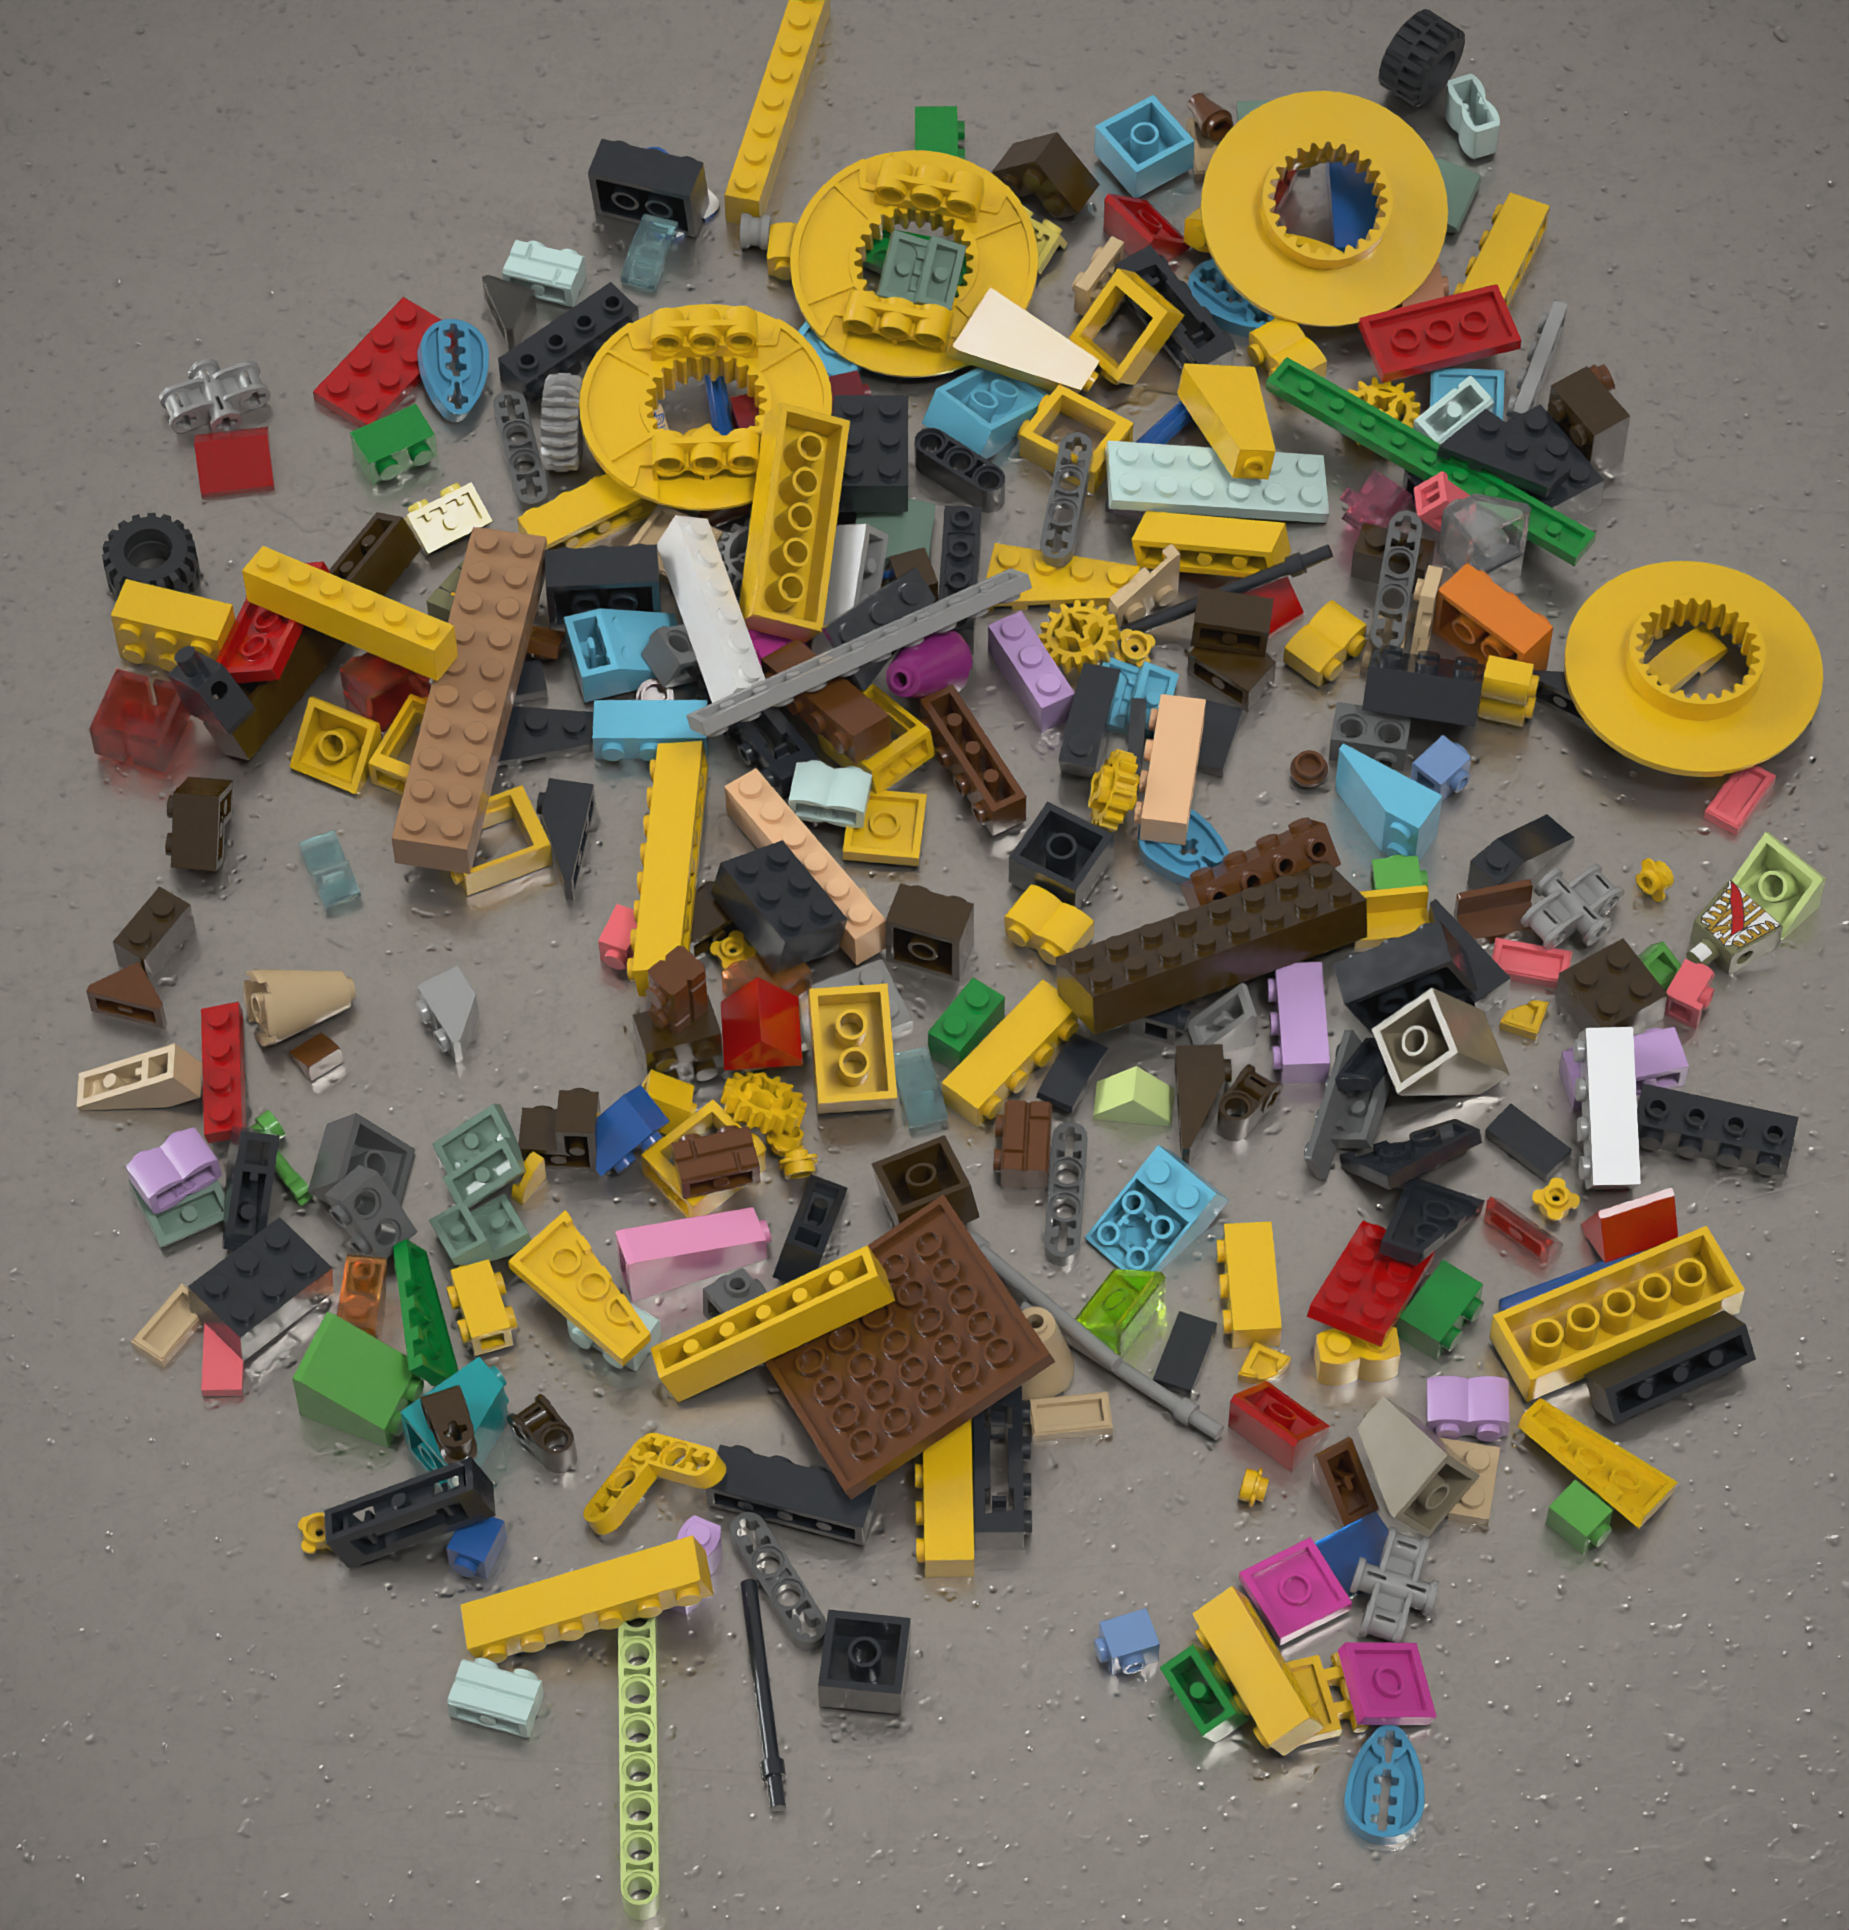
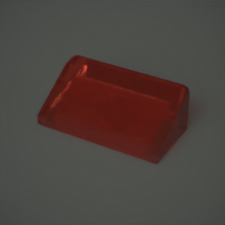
M1492 1196L1487 1200L1485 1221L1544 1264H1548L1563 1247L1561 1241L1504 1200Z

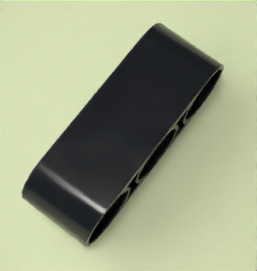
M925 428L917 433L914 441L915 466L920 473L971 506L982 507V512L992 513L1003 507L1005 503V474L998 466L937 428Z

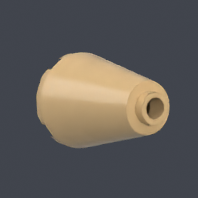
M254 969L246 972V975L251 979L243 982L247 1017L249 1023L257 1022L260 1032L254 1033V1036L261 1046L274 1045L349 1009L351 1000L356 998L354 982L351 977H346L343 971Z
M1040 1307L1024 1309L1022 1311L1055 1360V1363L1022 1384V1400L1055 1397L1062 1391L1064 1393L1070 1386L1074 1375L1073 1355L1054 1317L1049 1311Z

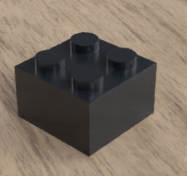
M1047 801L1009 856L1008 882L1024 890H1027L1031 884L1039 886L1056 896L1062 903L1079 909L1113 860L1114 834Z
M828 1609L818 1682L819 1706L902 1714L911 1644V1618Z

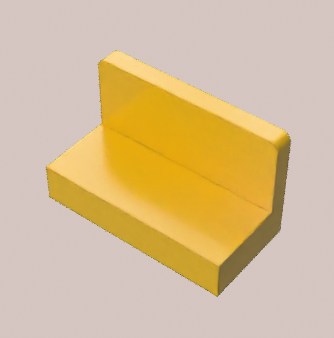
M1421 885L1360 891L1367 899V937L1353 942L1354 949L1377 947L1386 939L1399 938L1416 931L1419 926L1425 923H1430L1427 910L1428 886Z

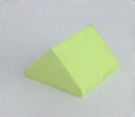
M1765 832L1732 881L1783 926L1780 940H1783L1819 908L1826 878L1773 835Z

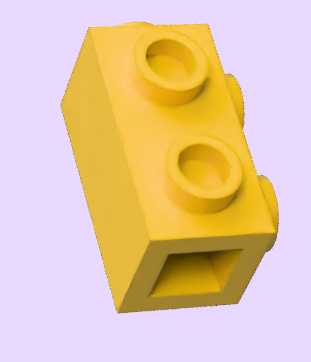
M489 1259L469 1265H460L458 1268L450 1270L453 1285L447 1286L446 1290L452 1310L460 1308L463 1319L458 1320L457 1325L463 1344L471 1343L474 1356L513 1346L511 1330L518 1329L512 1306L504 1307L501 1296L507 1295L501 1272L493 1273Z

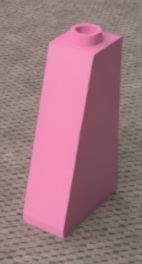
M753 1207L615 1231L619 1270L631 1302L767 1259V1243L772 1242L766 1220L759 1221Z

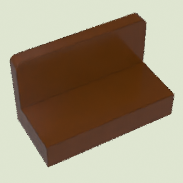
M1531 879L1460 892L1456 895L1453 917L1480 946L1493 944L1496 938L1513 940L1537 935L1530 926L1524 927L1521 924L1522 917L1532 907L1533 885Z

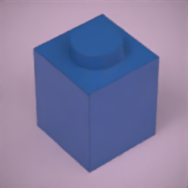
M490 1517L455 1530L446 1548L449 1566H452L462 1576L469 1578L478 1576L487 1580L507 1540L505 1522L501 1519Z

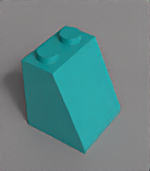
M478 1357L424 1396L460 1385L474 1427V1438L477 1443L478 1453L474 1461L481 1468L508 1424L506 1418L508 1416L507 1404H509V1399L505 1394L504 1386L507 1383L502 1373L494 1365L488 1367ZM419 1398L401 1411V1418L408 1450L425 1470L430 1472L448 1464L442 1459L433 1432L429 1430ZM458 1475L437 1482V1484L440 1486L442 1483L447 1482L451 1488L459 1486Z

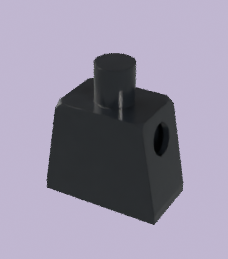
M185 646L177 651L174 659L178 665L170 671L168 678L187 711L192 716L230 735L256 711V708L221 663L196 651L193 646Z

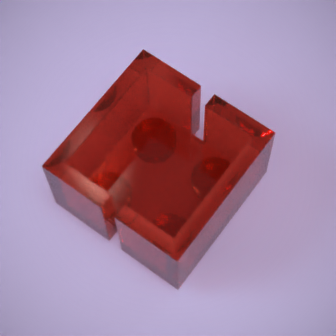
M369 652L351 658L343 667L339 668L342 688L345 690L343 695L346 710L378 722L381 734L388 731L410 693L421 698L428 697L430 693V678Z
M116 669L89 728L95 754L127 762L129 756H131L133 763L136 765L166 772L191 716L172 683L155 678L153 688L157 705H154L148 676Z

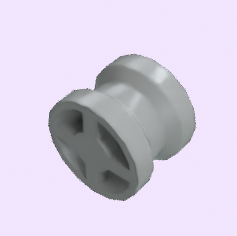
M750 213L741 214L740 249L759 246L761 250H768L771 214H763L761 217H752Z

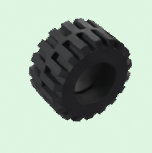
M1423 9L1418 11L1401 26L1388 45L1379 69V84L1416 108L1426 105L1442 91L1455 72L1463 53L1465 33L1430 10Z
M147 513V517L142 518L138 514L132 516V521L130 522L125 520L118 524L119 530L112 529L108 534L109 541H104L102 547L104 553L102 554L108 587L116 601L126 579L186 594L196 591L198 587L197 580L200 579V569L195 542L190 530L184 529V524L177 519L172 522L171 516L163 514L161 518L156 517V513ZM149 559L166 560L162 565L155 568L143 569L136 567L141 562Z

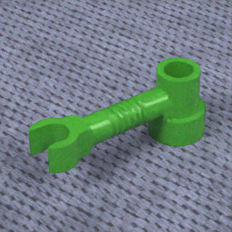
M269 1110L255 1118L256 1123L249 1127L272 1131L280 1136L279 1140L286 1136L282 1126ZM278 1150L275 1172L284 1182L297 1203L302 1206L314 1197L308 1192L309 1186L294 1171Z

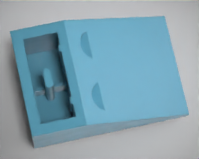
M596 609L564 617L566 644L584 702L638 690L644 681L657 678L641 653L650 641V635L656 629L662 626H668V628L678 626L675 614Z
M1158 1145L1084 1238L1144 1288L1209 1227L1229 1202V1199L1174 1152Z

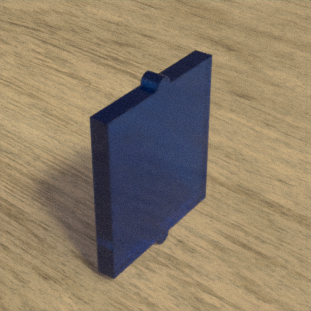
M1376 1511L1315 1542L1350 1599L1363 1593L1362 1591H1357L1356 1594L1349 1592L1360 1556L1366 1558L1369 1564L1378 1567L1380 1564V1557L1389 1530Z

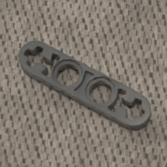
M506 390L500 392L493 401L494 415L516 504L525 513L531 508H538L549 502L548 485L526 400L520 392ZM506 406H513L516 419H509ZM514 432H522L527 435V438L523 442L513 443L508 440V436ZM521 461H530L535 465L528 472H521L515 469V466ZM532 483L534 493L537 496L535 499H530L527 494V485Z
M1080 432L1067 434L1059 445L1040 539L1041 557L1047 565L1052 567L1067 565L1072 560L1075 552L1093 462L1092 441L1086 434ZM1075 446H1081L1082 451L1078 453L1076 466L1072 464L1071 451H1074ZM1068 476L1078 478L1081 483L1074 490H1065L1060 486V482ZM1060 509H1069L1074 513L1073 518L1066 523L1057 522L1053 516ZM1056 533L1062 535L1063 548L1059 550L1058 554L1052 553L1051 550L1056 544Z
M1409 510L1396 513L1389 523L1370 631L1372 648L1380 649L1384 645L1382 644V638L1376 636V634L1384 632L1386 618L1402 619L1401 622L1393 620L1391 633L1397 639H1391L1389 645L1401 647L1403 643L1422 535V521L1420 517ZM1403 521H1409L1410 528L1416 530V532H1409L1406 547H1414L1413 551L1399 546L1401 531L1395 529V526H1402ZM1391 543H1393V544H1395V545H1397V546L1391 547L1390 545H1391ZM1400 555L1406 557L1410 563V568L1407 572L1396 574L1390 570L1388 563L1392 557ZM1390 591H1395L1402 595L1404 603L1399 609L1390 610L1384 606L1382 602L1383 596ZM1379 615H1382L1383 617H1386V618H1381V619H1379L1378 616H1379Z
M1064 1122L1058 1125L1052 1135L1044 1252L1048 1261L1057 1266H1068L1074 1263L1080 1253L1088 1137L1084 1127L1075 1122ZM1069 1136L1074 1137L1075 1141L1073 1144V1157L1065 1156L1066 1137ZM1063 1169H1071L1077 1173L1078 1179L1073 1183L1065 1184L1060 1182L1056 1175ZM1066 1203L1073 1206L1076 1213L1070 1218L1063 1219L1054 1213V1208ZM1059 1230L1067 1231V1247L1064 1252L1058 1251L1057 1247L1059 1243Z
M744 1512L737 1515L730 1524V1540L752 1578L757 1581V1586L793 1644L803 1651L819 1649L824 1645L826 1630L824 1615L764 1519L753 1512ZM743 1527H747L750 1531L755 1530L756 1542L759 1545L755 1550H753V1543L747 1535L742 1536L741 1529ZM773 1557L779 1561L780 1567L774 1573L766 1574L757 1568V1564L762 1558ZM792 1589L798 1592L800 1599L795 1605L784 1606L778 1602V1594L783 1590ZM803 1612L810 1628L816 1627L815 1636L810 1637L807 1632L801 1634L802 1624L798 1616Z

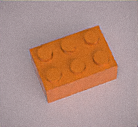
M1466 563L1437 591L1432 632L1462 655L1477 659L1478 664L1485 665V670L1489 655L1534 664V670L1545 671L1547 669L1553 626L1545 616L1533 612L1522 604L1514 593L1506 592L1495 584L1487 573L1477 570Z

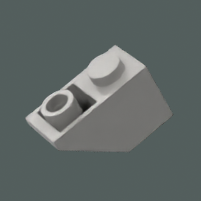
M457 965L417 985L419 1001L415 1003V1008L421 1020L425 1024L430 1022L434 1027L433 1035L440 1050L443 1053L449 1051L456 1063L464 1058L479 1014L476 993Z

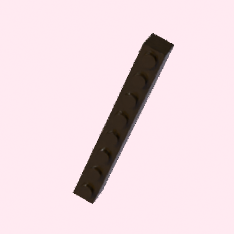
M376 512L329 571L334 576L384 596L403 571L410 566L412 560L422 548L403 517ZM305 625L279 680L238 683L239 687L256 708V711L230 735L203 722L222 753L250 760L346 642Z

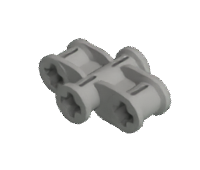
M203 359L195 362L188 370L190 380L171 385L159 395L160 404L163 408L167 409L170 415L169 424L171 429L178 433H184L209 423L213 433L238 429L242 424L240 413L262 407L271 397L268 387L262 384L259 377L261 370L258 364L254 361H244L220 370L217 361L213 359ZM175 395L179 396V400H176Z
M1598 863L1590 866L1570 883L1562 877L1563 872L1559 868H1555L1547 873L1534 888V892L1538 896H1544L1545 898L1535 903L1524 914L1521 924L1524 927L1530 926L1544 941L1543 946L1547 950L1555 948L1576 930L1583 936L1582 941L1587 946H1590L1599 940L1612 924L1608 917L1602 918L1600 915L1612 909L1623 897L1625 891L1620 886L1615 887L1601 873L1602 867Z
M1390 1526L1380 1557L1379 1567L1367 1563L1366 1558L1360 1556L1349 1592L1356 1594L1357 1591H1362L1371 1595L1361 1622L1359 1636L1365 1637L1367 1634L1389 1640L1391 1643H1400L1410 1607L1421 1610L1423 1616L1429 1617L1439 1581L1432 1580L1429 1583L1419 1580L1418 1577L1424 1563L1430 1538L1416 1539L1397 1533V1528Z

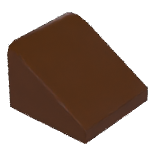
M322 1032L289 1052L291 1058L311 1082L343 1062L340 1047Z

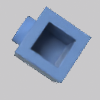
M1442 735L1412 763L1410 779L1442 795V801H1444L1453 791L1456 793L1460 792L1469 782L1471 777L1469 774L1471 757L1463 746L1451 742Z
M1146 1608L1099 1622L1098 1638L1094 1639V1647L1100 1663L1107 1662L1111 1675L1121 1672L1123 1674H1134L1144 1669L1146 1665L1159 1661L1160 1643Z

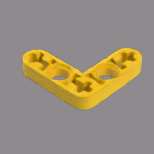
M659 1433L646 1434L634 1443L584 1509L583 1517L596 1534H609L622 1524L657 1477L699 1489H707L718 1484L723 1479L727 1467L718 1453L710 1447ZM685 1456L680 1462L672 1466L677 1459ZM634 1479L628 1486L622 1488L628 1481Z

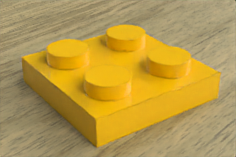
M871 790L864 826L862 828L846 827L843 860L919 866L927 794L883 790L876 795Z

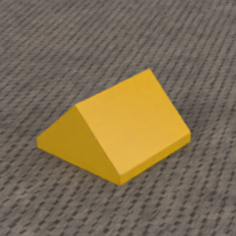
M309 697L289 767L351 793L358 794L370 776L368 762L382 741L380 724L316 697Z

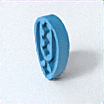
M1213 259L1201 263L1192 271L1188 280V286L1192 295L1201 306L1206 307L1210 311L1214 322L1220 329L1242 337H1249L1250 332L1267 323L1263 321L1264 319H1268V322L1275 319V317L1261 311L1236 292L1224 278Z
M444 319L431 325L422 337L417 352L419 371L424 387L441 415L448 421L461 422L467 418L476 405L485 385L489 367V349L484 336L473 325L458 319ZM448 332H452L454 338L458 339L454 348L455 354L459 355L455 364L456 371L460 372L458 376H453L452 370L448 369L452 361L451 354L447 353L451 345L450 337L446 336ZM454 390L456 391L458 403L462 404L460 409H455L454 403L450 402Z
M1192 809L1186 845L1140 840L1141 824L1139 826L1137 848L1141 860L1149 869L1177 885L1189 880V875L1195 870L1203 867L1213 868L1223 863V857L1229 854L1228 848L1217 831L1199 813ZM1183 848L1189 851L1193 848L1195 849V855L1191 853L1182 855L1181 850Z
M1395 1725L1380 1726L1363 1744L1350 1770L1344 1797L1343 1809L1349 1827L1363 1840L1377 1845H1393L1409 1838L1419 1827L1424 1810V1780L1419 1759L1405 1732ZM1385 1739H1392L1395 1746L1390 1763L1385 1761L1386 1753L1383 1746ZM1382 1777L1390 1778V1784L1393 1785L1390 1787L1388 1797L1390 1805L1387 1812V1823L1390 1825H1387L1386 1831L1378 1830V1825L1375 1823L1379 1817L1380 1806L1377 1803H1379L1381 1795V1785L1379 1783H1381Z

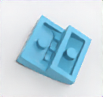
M1110 657L1111 661L1108 663L1101 661L1100 666L1121 669L1108 731L1129 735L1131 698H1143L1146 701L1144 738H1154L1155 731H1149L1151 708H1159L1161 694L1174 695L1179 674L1146 661L1143 662L1140 668Z

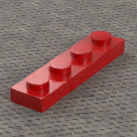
M239 1002L201 1009L204 1136L208 1144L230 1140L232 1126L246 1128L243 1010Z

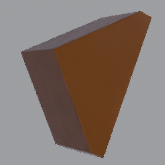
M139 962L88 986L86 992L91 1011L165 1029L167 1020L163 1003Z
M1347 1437L1314 1455L1311 1481L1341 1526L1347 1527L1379 1510L1352 1438Z

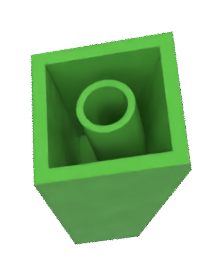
M329 1312L324 1316L292 1378L301 1416L386 1448L389 1447L394 1435L400 1436L404 1429L401 1411L407 1408L411 1402L419 1399L424 1387V1380L409 1372L406 1355Z

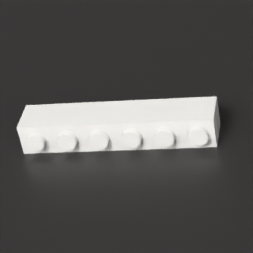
M675 515L658 541L657 548L712 703L765 680L708 519Z

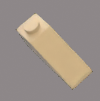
M174 1043L78 1074L76 1107L81 1111L164 1108L200 1098L202 1063Z

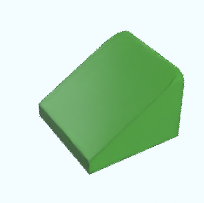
M1664 941L1649 945L1638 955L1666 991L1680 969L1681 964Z

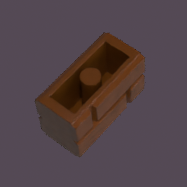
M678 945L665 956V961L659 960L648 969L649 988L646 990V995L651 1003L648 1015L656 1026L661 1029L666 1027L672 1034L678 1035L691 1025V1019L696 1021L708 1011L705 965L684 946Z
M1007 1100L1005 1102L1004 1115L996 1114L995 1138H1003L1002 1149H994L993 1172L1001 1173V1186L1003 1188L1021 1189L1026 1187L1027 1189L1037 1190L1048 1188L1052 1104L1050 1102L1031 1101L1027 1103L1022 1100Z
M729 1125L719 1129L716 1134L702 1137L699 1134H688L681 1137L678 1142L671 1143L673 1163L683 1199L761 1182L759 1161L749 1126L739 1128L736 1125Z

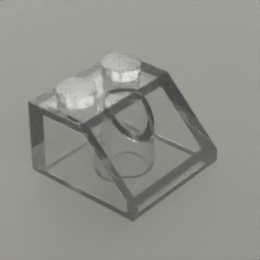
M1476 493L1464 499H1456L1443 509L1438 553L1454 573L1460 570L1466 563L1477 570L1486 572L1525 552L1531 508L1527 503Z

